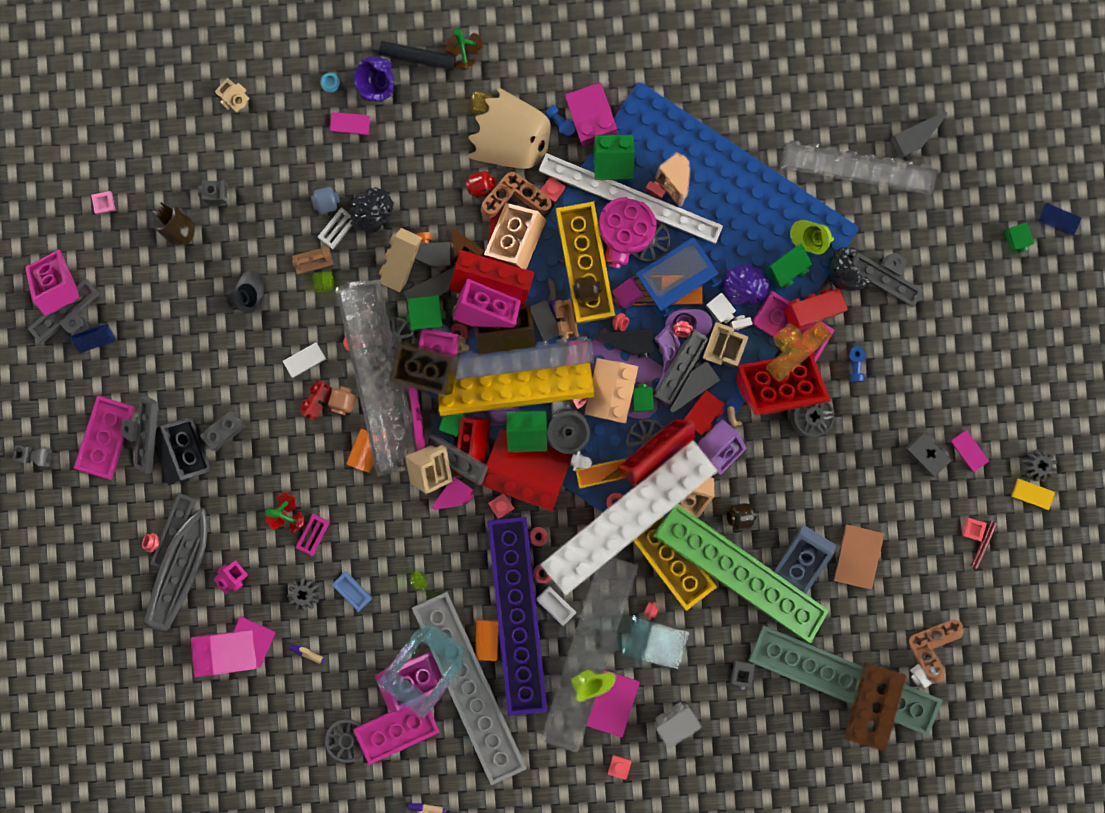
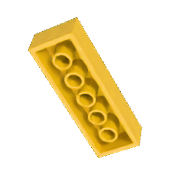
M594 202L556 208V217L576 324L614 318L615 312ZM593 276L596 281H600L602 292L598 293V300L581 303L579 299H575L573 285L578 278Z
M662 516L636 537L633 542L687 611L716 589L717 586L707 573L654 537L665 518Z

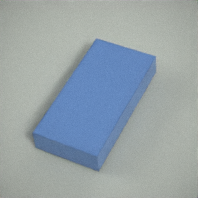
M347 571L332 584L358 612L373 599Z

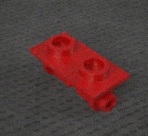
M320 380L317 383L315 382L310 389L311 394L309 398L305 399L301 404L300 413L305 417L307 415V418L311 420L317 418L323 408L322 405L318 404V401L326 403L332 393V387Z

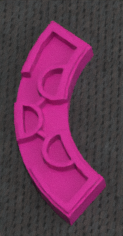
M408 386L417 451L426 447L418 389Z

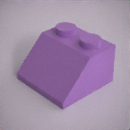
M723 419L716 423L705 437H702L697 444L718 470L717 473L719 475L747 449L739 433Z

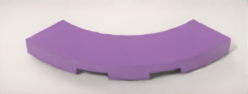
M669 325L654 338L661 349L664 366L661 379L653 394L681 348L678 337ZM658 399L664 406L667 407V405H668L667 403H665V402H663L662 400Z

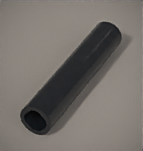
M381 41L379 56L454 71L456 64L455 55L387 41Z

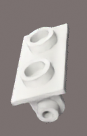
M578 451L577 455L573 454L570 466H574V471L576 467L587 469L591 466V460L588 457L580 456V451Z

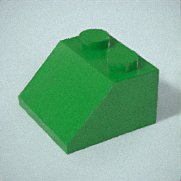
M595 135L592 144L594 180H633L634 136Z
M800 243L769 266L765 272L778 289L782 286L786 289L794 283L792 280L794 277L799 275L801 278L809 272L808 267L812 263L804 246Z
M546 411L507 412L508 452L547 451Z

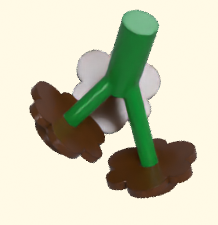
M455 29L454 35L446 39L447 45L445 50L455 56L462 54V60L456 62L455 68L468 70L475 65L476 61L475 59L466 58L465 43L468 45L467 52L470 54H478L479 50L483 48L484 43L481 35L472 33L470 39L467 40L464 39L461 29Z

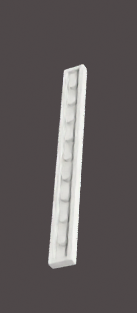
M547 153L539 169V172L610 202L622 197L644 202L652 210L657 221L713 244H716L723 227L718 223L613 180H594L593 172Z

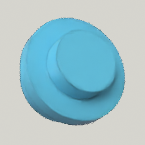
M327 73L321 78V87L326 92H334L339 88L340 81L335 74Z

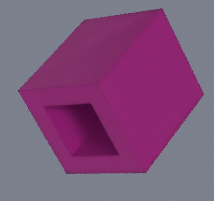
M629 278L612 291L615 295L613 297L615 303L619 307L622 306L626 309L645 296L632 278Z

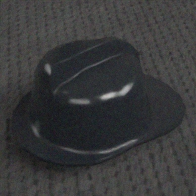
M254 271L243 273L236 286L230 292L231 309L249 314L256 310L264 293V282L258 273Z

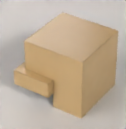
M715 322L702 359L718 365L724 364L735 368L739 364L748 337L733 332L734 328Z
M431 445L405 456L410 484L425 494L452 482L447 449L443 445L437 448Z

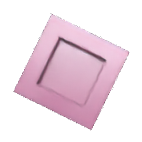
M111 191L91 195L96 215L116 211Z

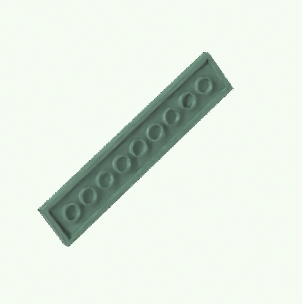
M764 625L748 660L852 705L863 666ZM883 683L877 686V692L882 691ZM904 684L894 722L929 736L943 700ZM878 702L872 705V711L878 708Z

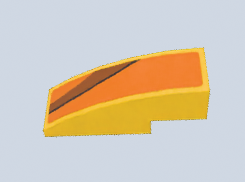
M627 458L593 465L587 469H576L579 488L624 479V475L617 467Z

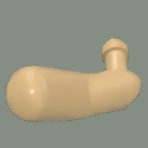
M729 406L727 408V417L732 427L740 426L742 422H736L734 407Z

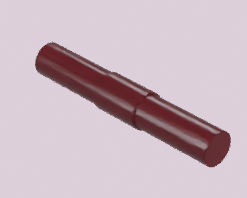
M990 521L982 542L978 546L971 567L978 569L997 523Z

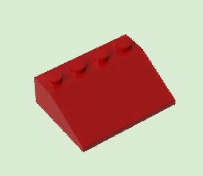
M812 352L738 365L735 376L738 388L755 415L830 402Z
M673 420L617 468L630 485L637 486L695 438V423L689 420Z
M501 428L486 464L488 468L483 482L479 485L553 511L573 454L561 453L547 445V451L508 452L507 430Z

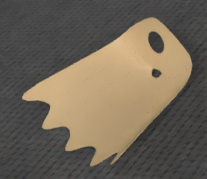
M497 88L500 97L486 98L485 101L489 106V111L476 116V120L480 125V131L469 136L470 141L476 146V151L468 154L467 157L476 161L512 168H531L539 162L548 150L551 129L550 121L536 108L512 94ZM532 136H535V140L532 143L530 141V138ZM541 140H544V148L539 152L538 145Z

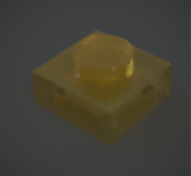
M473 92L471 94L472 112L487 113L489 106L485 99L492 98L491 94Z

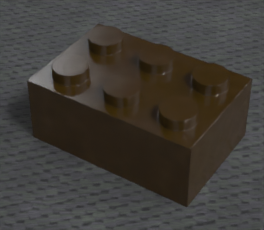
M530 305L519 307L514 328L474 326L478 355L536 347Z
M410 342L398 343L391 381L444 396L452 394L460 355Z

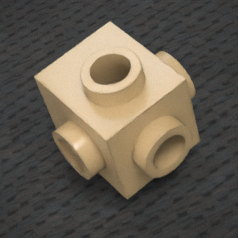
M228 78L215 91L222 99L220 103L226 109L232 108L236 112L242 109L250 99L245 94L247 90L239 83L234 84Z

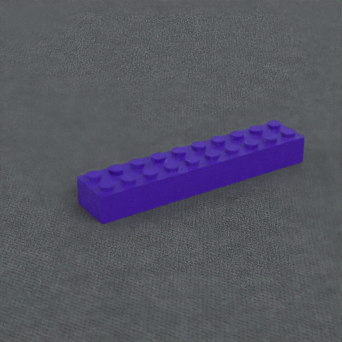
M527 516L489 520L488 530L508 716L547 712Z

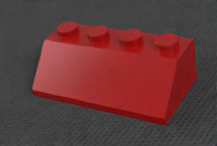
M460 250L449 290L460 293L466 280L470 279L521 300L520 306H524L534 272Z

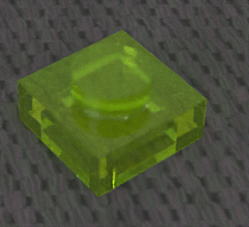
M332 271L312 274L315 293L335 290Z
M418 570L410 575L412 577L410 581L416 589L424 590L429 586Z

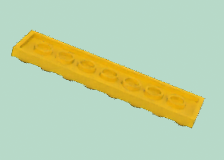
M590 363L456 379L453 393L446 396L438 394L440 416L595 396Z

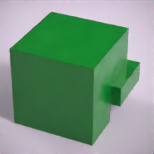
M439 295L407 299L409 315H406L407 323L411 324V330L443 326L442 319H446V313L441 311Z

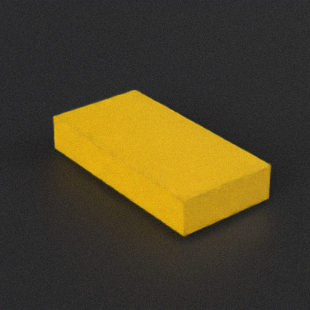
M1017 479L1011 497L1049 510L1055 492Z

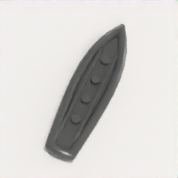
M204 508L197 511L182 525L166 551L144 619V623L152 629L168 631L198 573L204 556L208 533L207 517Z

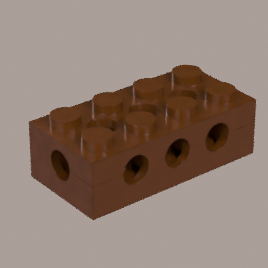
M864 662L844 735L845 739L882 751L887 750L907 675ZM883 683L882 691L877 692V686ZM878 702V708L872 711V705ZM873 721V727L867 729V724Z

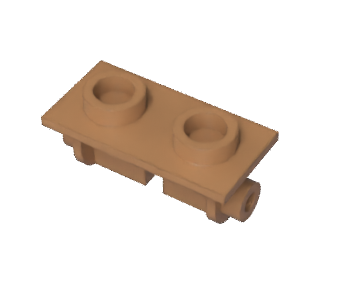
M329 246L292 256L293 267L297 275L334 265Z
M572 299L555 301L556 318H560V322H557L559 336L564 340L578 337Z

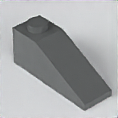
M944 111L894 135L891 141L899 158L903 159L906 157L908 160L918 155L917 151L923 147L944 120L947 112Z
M450 242L420 243L415 261L430 268H436V271H447V268H451Z
M699 361L693 366V371L689 373L669 410L671 414L720 381L707 361L705 363Z

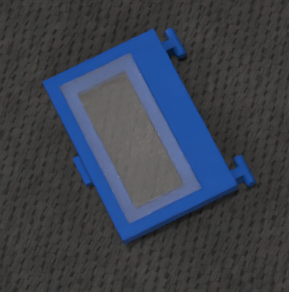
M694 237L636 273L659 310H664V318L674 312L673 309L669 311L667 307L708 281L712 280V288L722 283L721 279L717 281L715 278L719 273Z

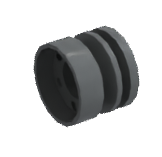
M829 402L793 408L789 414V421L792 429L798 435L818 437L827 433L832 428L834 410ZM814 412V415L817 416V419L813 420L812 422V418L809 417V414H813Z

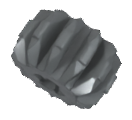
M1038 449L1034 450V454H1027L1030 460L1025 459L1023 461L1025 464H1028V467L1023 468L1024 471H1029L1027 477H1033L1034 481H1039L1040 479L1042 482H1045L1047 477H1053L1051 471H1057L1053 467V464H1057V461H1051L1054 456L1053 454L1047 455V450L1040 452ZM1042 463L1043 467L1038 468L1037 464Z
M301 578L300 583L297 580L294 581L295 587L290 586L288 588L293 592L287 594V598L293 597L289 604L292 605L296 602V610L301 605L303 611H307V605L310 609H313L314 604L312 602H319L314 596L321 594L319 591L314 592L318 585L316 584L311 587V579L308 580L307 584L305 578ZM300 591H307L308 595L306 597L308 598H301L300 594L302 593Z

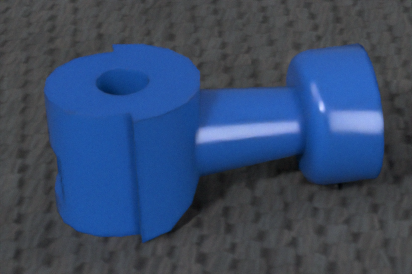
M552 105L544 115L549 120L552 119L559 127V134L561 136L563 135L565 138L573 137L575 134L573 121L564 120L557 114L558 108Z
M854 346L849 349L848 355H846L847 359L852 363L853 374L849 375V382H863L864 374L861 373V361L865 359L866 354H864L862 347Z

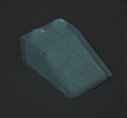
M634 615L623 653L640 660L679 669L689 632Z

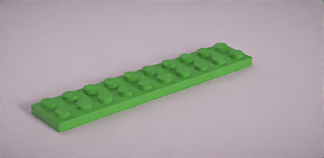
M678 504L669 510L654 535L656 539L806 643L812 642L829 612L828 609Z

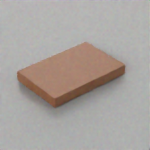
M846 525L833 581L872 590L884 533Z

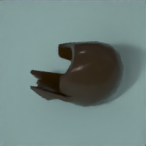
M160 202L163 206L161 207L162 210L158 209L159 212L152 210V212L165 226L155 227V229L173 245L184 246L190 243L195 235V225L192 219L178 207L172 209Z

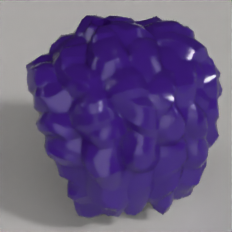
M376 56L366 57L356 66L353 74L354 87L358 89L362 99L368 102H382L392 95L394 76L390 68V61Z
M749 264L737 265L736 269H729L728 274L724 276L725 278H722L721 287L729 302L734 305L742 303L745 305L755 304L767 297L769 280L767 274L760 268H754Z

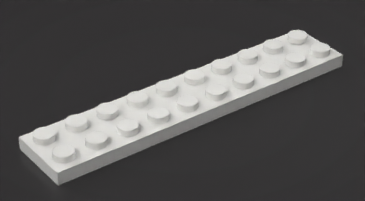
M693 440L690 441L542 562L541 566L563 593L567 595L718 470Z

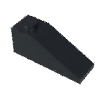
M652 329L594 333L593 335L594 340L631 355H638V358H648L649 354L654 352Z

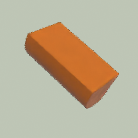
M361 429L346 464L370 473L384 437Z
M476 619L475 654L478 660L497 661L498 620Z

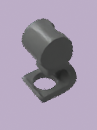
M15 445L13 461L22 463L33 461L38 466L49 467L52 450L38 449L32 451V447Z

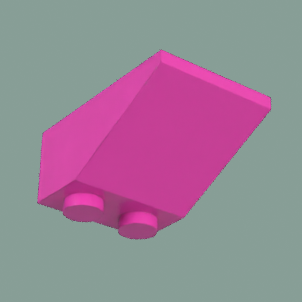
M601 82L565 94L582 148L592 145L595 135H618V130Z
M60 250L25 267L32 301L45 316L56 312L59 308L71 304L79 298L76 284Z
M467 279L459 294L453 319L470 326L514 328L521 300Z
M252 630L199 635L191 638L194 677L257 669Z
M431 651L375 674L389 711H398L447 687Z

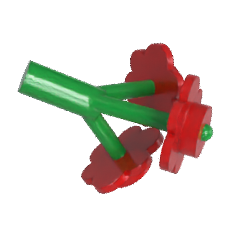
M284 492L277 496L278 508L266 509L265 514L267 518L265 523L269 524L271 529H277L279 526H284V520L291 522L289 529L294 534L297 529L303 526L304 515L298 512L291 518L284 511H281L284 508L286 512H291L297 507L295 497Z

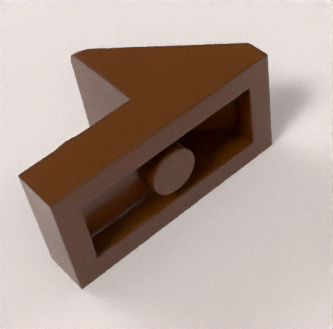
M453 228L451 233L456 260L460 250L464 251L465 249H467L466 252L484 256L485 251Z

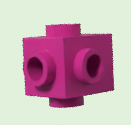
M235 560L229 566L223 565L217 571L218 575L213 580L218 588L227 594L231 590L235 592L242 587L243 584L241 582L248 574Z

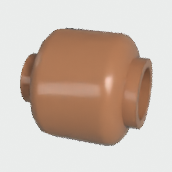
M341 386L340 389L332 391L328 402L331 412L345 416L346 413L352 411L356 400L355 395L351 393L352 389Z

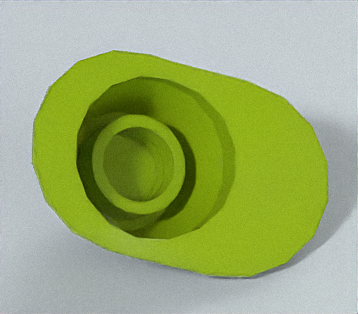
M807 220L795 222L790 230V237L795 246L801 243L805 251L818 255L825 253L830 243L834 240L827 226Z
M585 670L571 679V683L577 692L576 699L580 702L604 694L610 690L616 681L613 673L597 674L592 670Z

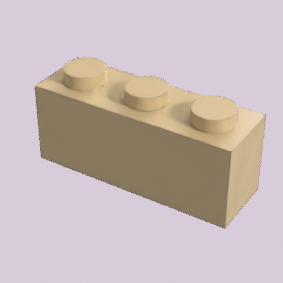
M402 228L397 234L394 233L389 242L392 245L391 249L387 250L384 257L387 260L386 264L382 265L379 275H381L380 284L401 292L407 283L422 237Z

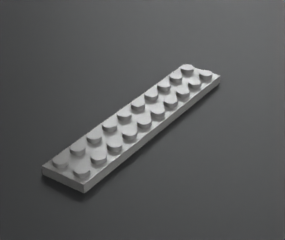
M448 591L412 607L490 784L493 785L526 770V765Z

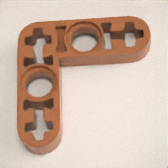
M509 172L483 201L481 213L488 218L494 217L512 195L540 214H546L552 202L547 195L518 173ZM514 179L515 183L510 184L509 180ZM528 189L532 192V196L526 197L522 191ZM503 191L506 197L503 199L498 198L496 192ZM493 201H494L495 204H494L493 209H490V210L488 211V210L486 209L487 206L489 207V206L493 203ZM542 202L546 203L543 207L539 206Z
M958 620L947 621L914 634L909 639L912 653L925 676L932 683H938L944 679L943 666L933 649L963 636V625ZM933 634H940L942 636L937 640L931 638ZM924 655L932 657L929 661H923L921 658ZM932 666L934 667L935 672L938 673L937 675L932 673Z

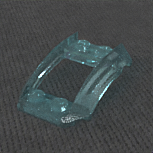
M434 624L426 626L414 632L377 683L413 710L416 715L425 718L462 667L464 647ZM421 641L452 663L429 696L398 674Z

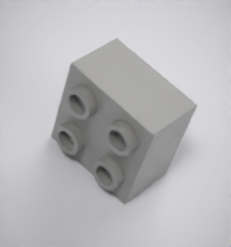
M681 702L677 703L671 708V712L668 714L664 712L655 718L654 726L668 748H671L702 728L686 702L683 704Z

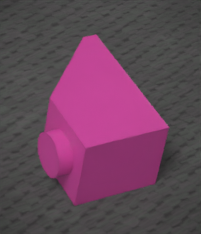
M454 476L452 482L446 486L431 508L435 510L461 506L464 503L468 504L474 496L472 494L473 489Z

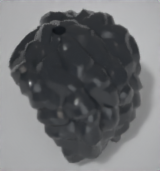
M377 187L368 188L364 192L357 194L350 203L352 207L348 212L351 225L364 232L375 233L379 231L392 213L394 202L391 200V197L384 190Z
M842 247L836 250L833 254L834 256L830 258V281L840 290H861L871 283L868 277L860 275V269L852 262L853 253L857 252L856 248Z

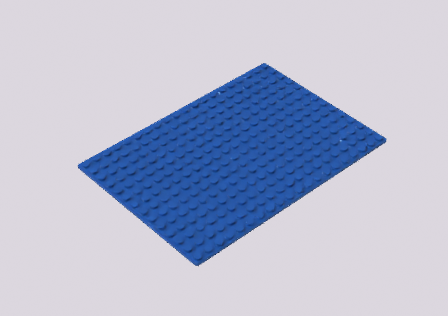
M641 82L637 83L614 117L618 135L634 136L635 155L633 180L613 181L652 196L645 191V188L649 181L653 183L654 181L658 182L655 177L662 164L677 152L680 156L684 155L689 161L690 171L687 196L679 208L718 223L723 227L716 244H713L664 224L670 234V246L666 254L694 237L719 273L715 277L717 281L725 278L724 276L728 274V270L731 268L736 269L737 265L749 264L765 272L769 266L796 247L790 237L792 225L799 220H807L823 224L831 231L834 240L830 243L827 251L820 255L806 251L812 263L808 267L809 272L801 278L799 275L792 279L794 283L786 289L783 286L778 289L767 275L769 291L772 290L789 302L795 299L803 301L805 300L804 297L818 292L830 274V258L834 256L833 254L836 250L848 247L859 230L856 224ZM592 150L581 168L594 173ZM568 185L547 216V221L526 269L534 272V276L524 306H532L543 300H546L548 303L547 296L549 295L547 281L550 277L555 280L557 300L572 299L566 265H561L558 262V259L564 257L556 217V208L594 202L597 221L599 222L601 212L610 201ZM665 192L661 200L678 207L669 194ZM663 229L656 235V237L666 236ZM601 238L603 253H605L606 244ZM667 240L657 241V244L665 248ZM653 247L656 257L663 252L659 248ZM649 248L646 250L643 258H652ZM690 251L652 276L688 275L701 265ZM633 254L629 255L628 264L621 265L620 268L609 267V262L605 261L615 316L623 313L629 318V324L625 331L652 329L654 352L649 354L648 358L663 367V355L659 352V345L655 342L654 338L665 328L668 317H663L665 314L664 310L660 311L657 305H631L627 309L622 306L619 307L613 300L615 295L612 293L614 289L629 278L633 279V276H637V272L655 261H642ZM712 280L702 285L703 304L670 305L667 307L669 311L673 309L674 312L682 308L688 310L698 309L706 312L712 320V328L705 335L710 338L717 321L705 306L720 293L725 296L724 290L721 287L722 283L712 288ZM764 299L755 304L750 303L748 305L744 303L740 305L730 303L736 310L732 315L734 318L745 315V318L751 317L752 321ZM553 315L556 323L560 322V318H556V315ZM532 317L536 347L478 355L473 326L466 339L469 350L457 353V355H460L456 379L565 366L569 340L585 342L589 346L594 340V333H600L604 328L609 332H616L612 326L613 318L577 324L578 337L564 340L561 339V336H558L544 343ZM731 319V320H730L728 323H726V324H725L724 322H722V323H720V324H723V325H726V326H729V327H730V323H731L732 321H734V319ZM754 325L733 331L748 337L738 365L773 359L783 344ZM679 339L681 346L685 339ZM604 344L607 350L614 349V347ZM707 344L705 345L703 351L699 356V359L696 361L695 364H697L699 361H701L702 363H705L707 361L702 359ZM622 351L620 357L622 360L628 361L630 354ZM597 355V356H595V358H594V363H596V359H597V358H599V359H605L604 356H602V355ZM707 361L720 379V381L709 387L707 391L724 403L722 407L724 412L718 419L715 417L711 424L714 426L722 419L727 424H730L727 417V408L729 406L734 407L736 415L745 401L735 379L738 366L732 368L724 364L718 365ZM655 378L652 381L654 389L657 387L660 378ZM636 382L634 387L636 388V385L640 384V382ZM429 392V396L439 402L438 394ZM702 393L672 414L669 411L672 404H668L666 407L658 401V409L648 419L659 422L664 428L675 419L683 420ZM551 402L519 406V412L546 411V426L552 417ZM571 404V409L583 414L589 425V440L584 448L579 451L580 456L588 457L591 460V466L631 456L626 446V436L631 426L643 419L632 418L627 415L626 423L613 422L584 415L586 404L579 409H574ZM473 412L462 413L465 414L464 417L474 416ZM650 422L643 423L646 432H649ZM656 424L654 425L652 434H655L661 430L660 427ZM507 425L490 426L488 436L496 440L500 429L507 430ZM637 425L632 430L639 435L643 434L640 425ZM567 428V429L565 430V434H566V435H567L569 432L572 433V430H571L570 428ZM695 432L693 441L697 445L698 441L707 434L698 435ZM630 434L629 443L639 441L638 437ZM547 435V445L552 446ZM641 445L631 446V450L635 453ZM570 465L562 484L603 513L608 509L606 501L609 495L619 493L624 496L635 487L630 485L627 479L624 478L579 488L576 470L574 471V466ZM614 499L612 504H615L618 499Z

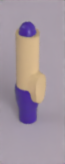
M291 644L289 650L318 664L325 663V659L322 656L311 652L307 648Z
M409 803L408 809L417 811V813H446V809L443 807L423 803Z

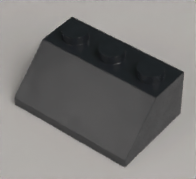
M192 417L156 428L154 448L168 486L212 471Z

